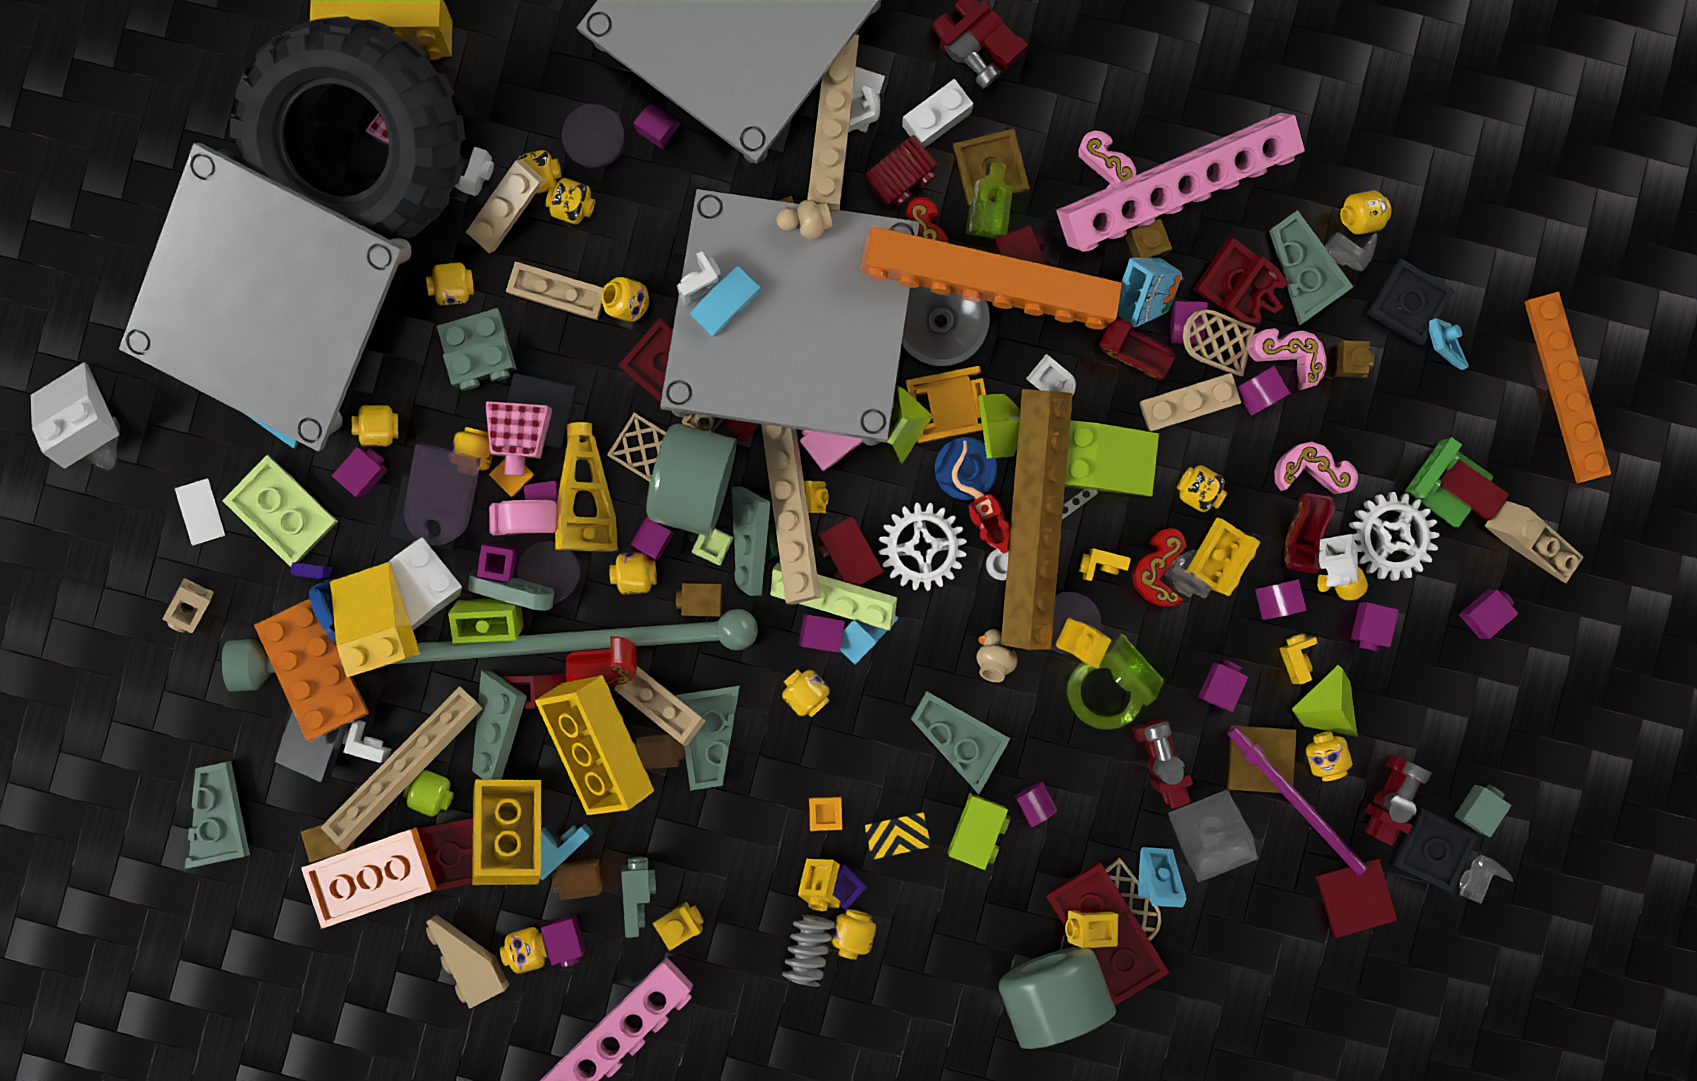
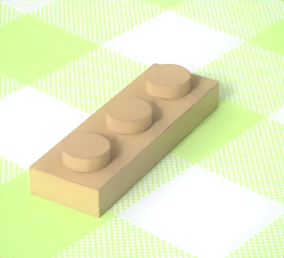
M522 159L516 160L466 233L488 253L495 251L545 180Z
M515 261L506 289L508 294L597 321L603 307L601 301L602 287Z
M1232 373L1149 398L1139 403L1148 431L1152 432L1241 403Z
M638 666L634 679L625 684L616 685L614 688L615 691L686 747L706 722L705 719Z

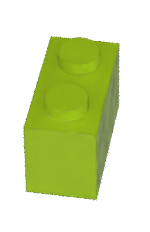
M495 598L457 600L448 613L453 643L514 641L524 628L522 607Z
M970 793L948 849V855L983 870L986 869L988 863L993 864L999 850V846L995 845L999 833L1005 834L1011 817L1006 815L1008 809L1003 805Z

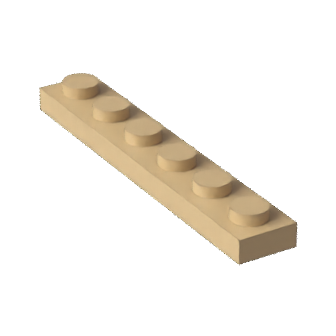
M859 35L853 36L822 77L808 200L816 204L826 202L829 210H840Z
M761 424L785 599L787 604L793 605L820 598L797 430Z
M459 686L321 826L324 832L341 849L345 850L483 708Z

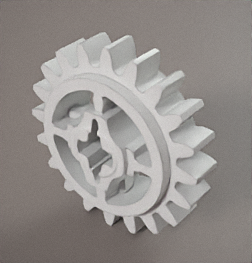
M1391 492L1387 495V501L1382 494L1376 495V505L1371 501L1363 503L1367 512L1362 510L1355 511V515L1360 519V522L1349 523L1351 528L1357 530V533L1352 535L1354 540L1357 541V552H1361L1358 564L1368 562L1367 573H1373L1378 568L1377 576L1379 579H1384L1388 572L1391 580H1398L1400 572L1404 578H1411V568L1416 572H1422L1423 567L1420 561L1432 562V558L1427 554V551L1438 549L1436 545L1430 543V539L1439 537V533L1430 532L1429 530L1437 521H1427L1425 519L1431 511L1429 508L1418 510L1421 500L1417 499L1409 504V494H1402L1399 500H1397L1396 493ZM1386 511L1401 513L1391 523L1377 518ZM1411 522L1416 532V543L1410 534ZM1371 529L1376 537V551L1373 549L1370 540ZM1396 530L1395 537L1398 541L1390 542L1392 536L1389 534V531ZM1395 550L1404 551L1408 554L1405 559L1399 562L1385 560Z
M919 503L915 504L914 513H910L906 507H903L904 518L901 519L893 514L891 517L895 526L884 525L883 527L890 533V536L879 538L880 542L888 545L887 548L879 551L880 555L889 556V559L883 563V567H894L890 574L891 578L896 577L898 574L902 575L901 586H904L908 580H912L913 590H917L919 583L923 582L925 589L929 591L931 581L934 580L939 587H942L943 580L941 577L943 575L951 580L954 578L950 571L951 567L955 569L962 568L961 564L955 559L956 557L966 556L965 552L958 550V546L967 542L966 539L956 538V535L963 528L951 527L956 518L955 516H951L947 520L943 519L945 508H941L937 514H933L931 503H929L925 512L921 511ZM925 521L937 525L944 532L946 538L932 537L927 531ZM913 523V538L909 542L897 544L900 532L906 526ZM920 532L925 543L931 544V549L926 551L925 562L920 551L914 550V545L919 543ZM948 550L944 563L938 569L932 571L931 560L933 555L938 551ZM907 555L915 558L919 565L920 573L905 567L898 556Z

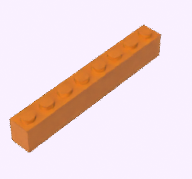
M874 226L871 227L866 235L860 273L868 274V277L873 280L886 281L887 279L899 281L900 285L908 288L923 286L931 288V292L940 295L959 294L962 295L964 300L971 302L986 300L993 302V305L998 308L1010 309L1012 306L1022 308L1029 315L1040 316L1044 313L1055 316V319L1061 322H1073L1074 320L1085 322V325L1092 329H1104L1116 320L1122 285L1121 282Z

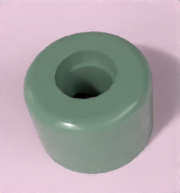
M683 424L672 425L664 436L653 469L646 504L648 518L656 523L711 537L716 527L729 484L737 439Z
M1071 947L1042 955L1010 970L999 982V991L1019 1045L1022 1048H1040L1070 1040L1103 1025L1116 1014V1008L1097 957L1090 948Z

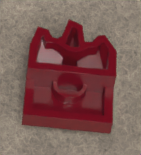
M1232 237L1227 239L1193 290L1217 309L1243 322L1260 323V308L1272 313H1276L1283 308L1274 295L1273 290L1275 288L1283 289L1289 283L1279 269L1263 256H1256Z

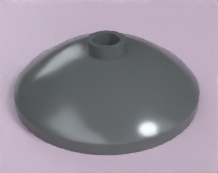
M923 286L910 288L901 345L912 357L928 365L951 366L965 361L980 348L987 335L990 321L987 301L971 302L964 300L962 295L955 293L940 295L931 292V288ZM939 316L946 319L947 324L943 327H938L935 324V319Z

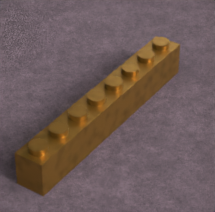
M1022 389L1001 645L1028 650L1051 649L1073 393Z

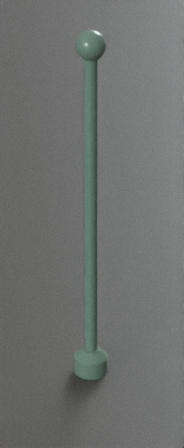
M732 609L725 612L719 621L522 635L518 636L514 641L473 643L439 641L417 643L420 651L419 655L392 664L609 649L611 636L627 638L635 646L720 641L731 650H743L755 641L758 626L755 618L749 612L742 609ZM257 640L226 641L224 644L222 673L228 691L258 690L271 673H275L265 648Z

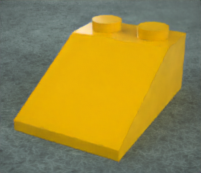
M391 562L330 581L336 645L346 677L361 674L420 654Z

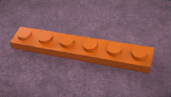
M1556 292L1527 300L1524 303L1576 483L1610 475L1611 470L1560 294Z

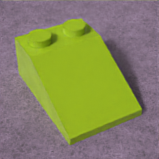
M1070 420L1065 487L1152 497L1159 434L1106 424Z

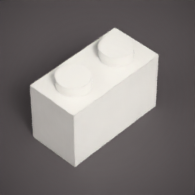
M953 79L903 116L902 126L910 137L915 135L920 143L927 147L969 116L972 112L973 103L956 80Z

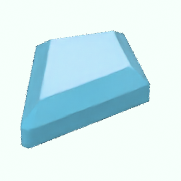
M1437 318L1429 321V332L1434 350L1461 370L1468 368V363L1457 340L1458 337L1462 336L1460 327L1458 325L1451 326L1450 323Z

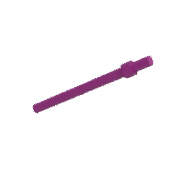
M1237 725L1230 729L1227 735L1243 751V757L1251 765L1255 764L1357 875L1363 874L1368 868L1365 863L1264 756L1265 751L1257 742L1252 743Z

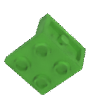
M1451 437L1440 440L1404 492L1415 500H1421L1423 506L1429 508L1453 527H1459L1471 509L1439 487L1441 484L1440 476L1445 469L1450 470L1458 459L1490 481L1493 479V476L1461 454L1458 450L1462 444Z

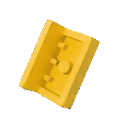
M1216 518L1185 573L1211 590L1230 596L1239 584L1240 577L1248 563L1254 558L1260 541L1244 534L1225 520Z

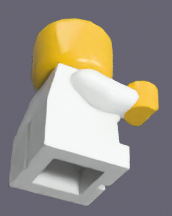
M1353 535L1320 539L1319 564L1321 569L1326 568L1328 575H1319L1317 583L1319 590L1325 592L1334 586L1337 594L1344 600H1356L1362 597L1367 591L1368 583L1362 569L1358 567L1357 545Z

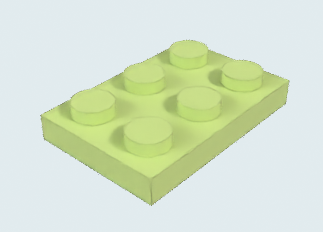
M266 455L223 500L290 567L292 562L299 563L338 522L269 455Z

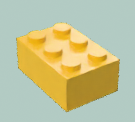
M475 780L473 796L472 885L538 884L541 877V780Z

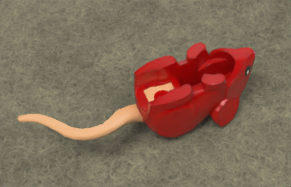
M964 441L961 456L952 470L953 482L958 489L974 496L976 499L969 505V513L972 521L978 525L981 531V539L986 540L989 545L1005 554L1009 549L1011 521L1006 520L1000 502L995 495H984L973 487L961 484L958 480L957 473L968 448L967 442Z

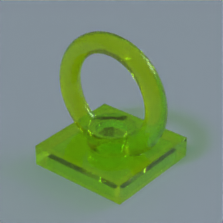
M1121 633L1110 644L1098 668L1087 665L1085 662L1080 663L1075 668L1068 683V699L1075 714L1086 724L1098 729H1116L1131 722L1139 713L1143 703L1148 706L1157 698L1164 680ZM1099 668L1111 669V673L1118 684L1126 691H1131L1130 702L1123 712L1115 716L1104 717L1094 714L1084 705L1080 695V687L1085 676L1091 671Z

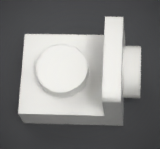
M703 251L696 254L702 272L698 274L695 271L682 278L681 283L677 285L679 296L685 306L707 295L719 283L717 276L721 275L720 269L712 257L706 258Z
M358 720L353 721L351 726L348 725L342 742L346 744L344 753L379 763L385 762L389 758L391 749L382 746L384 741L371 737H364V741L361 740L366 722Z

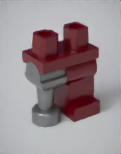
M958 0L954 8L963 19L955 24L945 13L933 23V29L941 39L940 47L945 53L947 52L955 62H965L978 74L976 82L984 89L1002 71L994 63L987 65L978 52L983 48L995 63L1005 71L1025 53L1028 44L1020 36L1017 37L1003 23L1001 18L990 9L985 0L980 4L977 0Z
M1159 718L1131 727L1135 740L1139 742L1145 741L1150 756L1148 768L1151 774L1155 776L1150 778L1152 787L1163 795L1164 802L1170 804L1171 808L1191 803L1186 787L1193 785L1191 776L1183 770V767H1185L1184 763L1177 756L1169 723L1165 719Z
M1390 754L1385 766L1393 770L1384 789L1376 793L1373 800L1374 806L1368 804L1365 810L1366 813L1372 815L1365 832L1393 846L1400 830L1409 834L1413 825L1407 823V821H1409L1412 815L1416 814V807L1412 800L1420 784L1428 781L1431 772Z

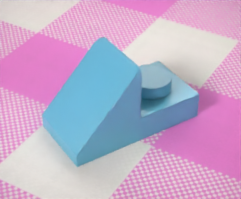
M896 615L894 618V623L899 619ZM853 620L843 630L840 651L856 664L877 643L887 629Z
M586 824L579 829L573 825L560 837L564 842L562 845L545 827L541 829L540 879L542 881L593 834Z
M1142 847L1140 851L1139 897H1150L1152 906L1183 907L1187 900L1172 849Z

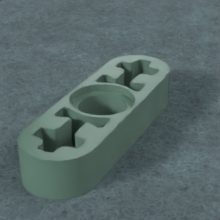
M478 570L469 572L467 588L471 592L534 610H550L553 607L554 590L549 587L514 577L509 582L477 577Z

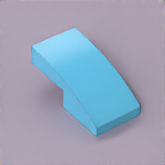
M737 266L690 312V315L709 334L717 336L737 312L744 310L762 287L740 266Z

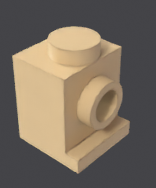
M184 578L167 608L163 620L167 621L168 626L176 631L193 633L214 592ZM185 602L194 608L187 610L182 606V603Z

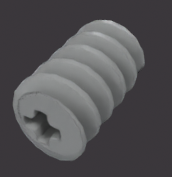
M802 915L804 917L803 920L793 922L794 926L801 929V933H794L790 936V938L798 942V945L788 946V951L796 956L795 958L785 960V963L793 967V970L783 972L782 976L798 984L814 987L821 986L814 980L823 978V972L818 968L825 966L826 960L820 955L827 954L829 947L822 942L831 940L832 935L826 929L833 928L834 922L818 916Z

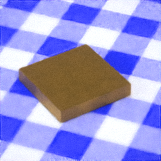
M1014 128L953 143L968 206L973 205L976 181L978 180L981 183H979L976 204L1030 190ZM987 162H991L990 174L985 176Z
M1238 726L1252 743L1257 742L1265 751L1264 756L1293 786L1296 730ZM1230 738L1227 789L1281 793L1255 764L1251 765L1243 757V751Z

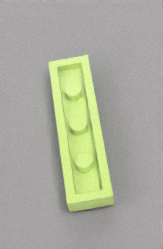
M777 563L772 572L771 595L785 599L781 564ZM817 574L820 598L799 603L890 630L894 624L897 597Z

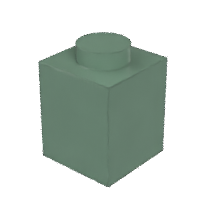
M1488 784L1486 788L1474 785L1454 817L1479 834L1491 837L1512 805L1504 801L1505 794L1492 785Z

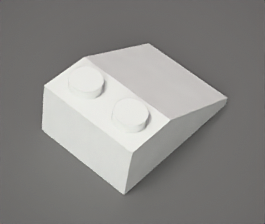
M85 362L31 395L32 430L43 454L64 469L119 435L93 374Z
M423 537L389 561L391 562L412 630L416 629L461 595L462 586Z

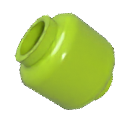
M422 770L405 788L403 797L407 798V806L409 808L433 817L441 809L448 810L454 793L449 791L450 781L446 777L428 770Z

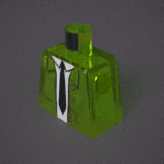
M987 162L985 179L975 182L965 234L995 239L1007 235L1013 184L1004 182L1005 164ZM988 192L993 193L995 196L994 203L989 200Z

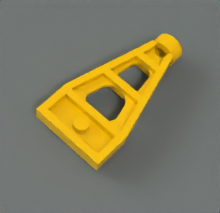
M587 422L567 424L568 443L557 500L556 550L609 552L618 550L616 516L595 437L592 436V424ZM577 460H587L589 462L592 476L591 483L577 482L575 480ZM578 491H589L593 495L597 508L595 517H577L574 514V499Z

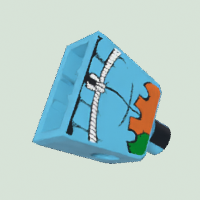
M1130 258L1122 280L1117 316L1132 323L1133 327H1137L1167 313L1172 305L1176 291L1183 288L1184 280L1181 271L1160 258Z

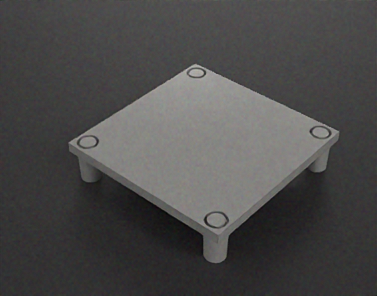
M597 0L577 26V29L593 41L596 48L609 53L743 153L746 160L757 164L766 158L769 147L869 15L879 9L881 0Z
M195 143L190 152L119 349L316 451L324 449L329 435L339 430L342 426V416L339 413L340 407L399 264L409 260L412 252L411 246L405 239L400 237L387 239L234 161V157L237 155L229 149L213 150L201 143Z
M697 189L682 278L695 271L698 274L702 272L696 254L703 251L707 259L712 257L721 272V275L717 276L719 282L735 267L740 266L762 289L742 312H737L717 336L709 334L690 315V312L705 296L685 306L679 296L660 405L661 409L671 410L678 417H687L692 413L860 438L867 445L887 442L910 288L904 287L899 284V281L887 279L886 281L870 279L868 274L860 273L866 235L872 226L917 236L919 222L841 210H829L832 228L825 229L819 238L811 241L801 235L800 223H798L795 229L785 231L778 226L776 221L777 215L781 210L786 209L788 206L792 210L797 211L799 204Z

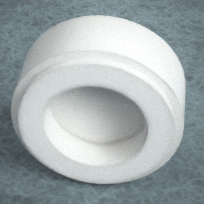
M996 549L987 557L986 569L990 576L997 580H1006L1009 550L1004 554Z

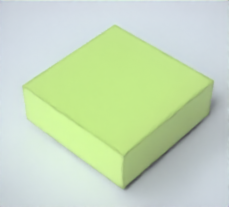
M714 529L711 537L700 534L692 549V553L721 566L734 537L717 529Z

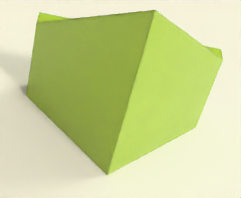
M897 385L894 391L887 443L893 445L901 464H903L933 415L905 389Z
M1005 394L978 396L987 459L1014 456L1018 446L1021 409Z
M1337 665L1292 710L1300 723L1306 727L1357 737L1351 683L1344 670Z

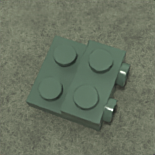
M498 308L437 326L444 350V361L451 385L454 387H460L461 390L473 389L480 386L479 381L491 378V381H500L510 377L509 372L517 370Z
M648 857L629 858L628 864H622L626 938L639 937V928L645 927L644 903H650V894L656 893L655 870H648Z

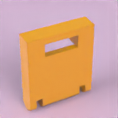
M980 366L906 380L907 392L915 400L916 396L927 394L930 411L933 415V423H929L917 440L918 444L983 431L982 423L978 424V419L981 418L978 396L986 395L983 378L971 381L969 379V376L981 373Z

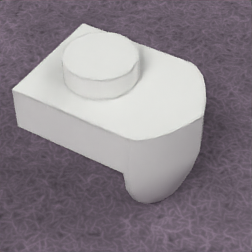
M864 85L861 90L853 93L848 132L870 124L879 118L880 97L876 90L868 85Z
M474 147L465 176H460L459 184L454 187L474 196L480 193L484 180L490 179L494 163L491 162L492 157L486 150Z
M1047 354L1026 378L1039 390L1073 393V396L1076 389L1074 376Z

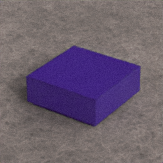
M292 562L290 573L295 576L328 580L331 577L332 567Z
M843 864L838 870L833 896L841 901L840 906L846 910L867 888V885Z

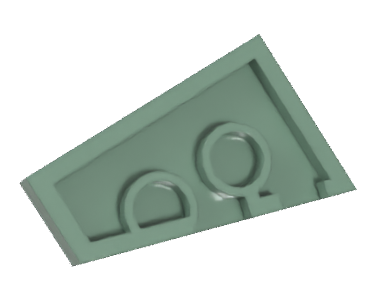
M1298 210L1270 230L1284 278L1289 283L1287 288L1299 325L1353 288V285Z
M731 487L736 587L750 596L762 595L770 502L744 487Z
M481 670L478 704L483 709L477 714L472 771L483 780H502L527 696L494 672Z
M740 685L676 695L679 700L706 720L687 747L684 745L690 790L723 785Z
M926 691L911 720L973 789L980 794L1010 738Z
M231 761L196 768L192 797V808L194 809L192 828H189L188 840L191 841L189 857H186L185 869L250 855Z

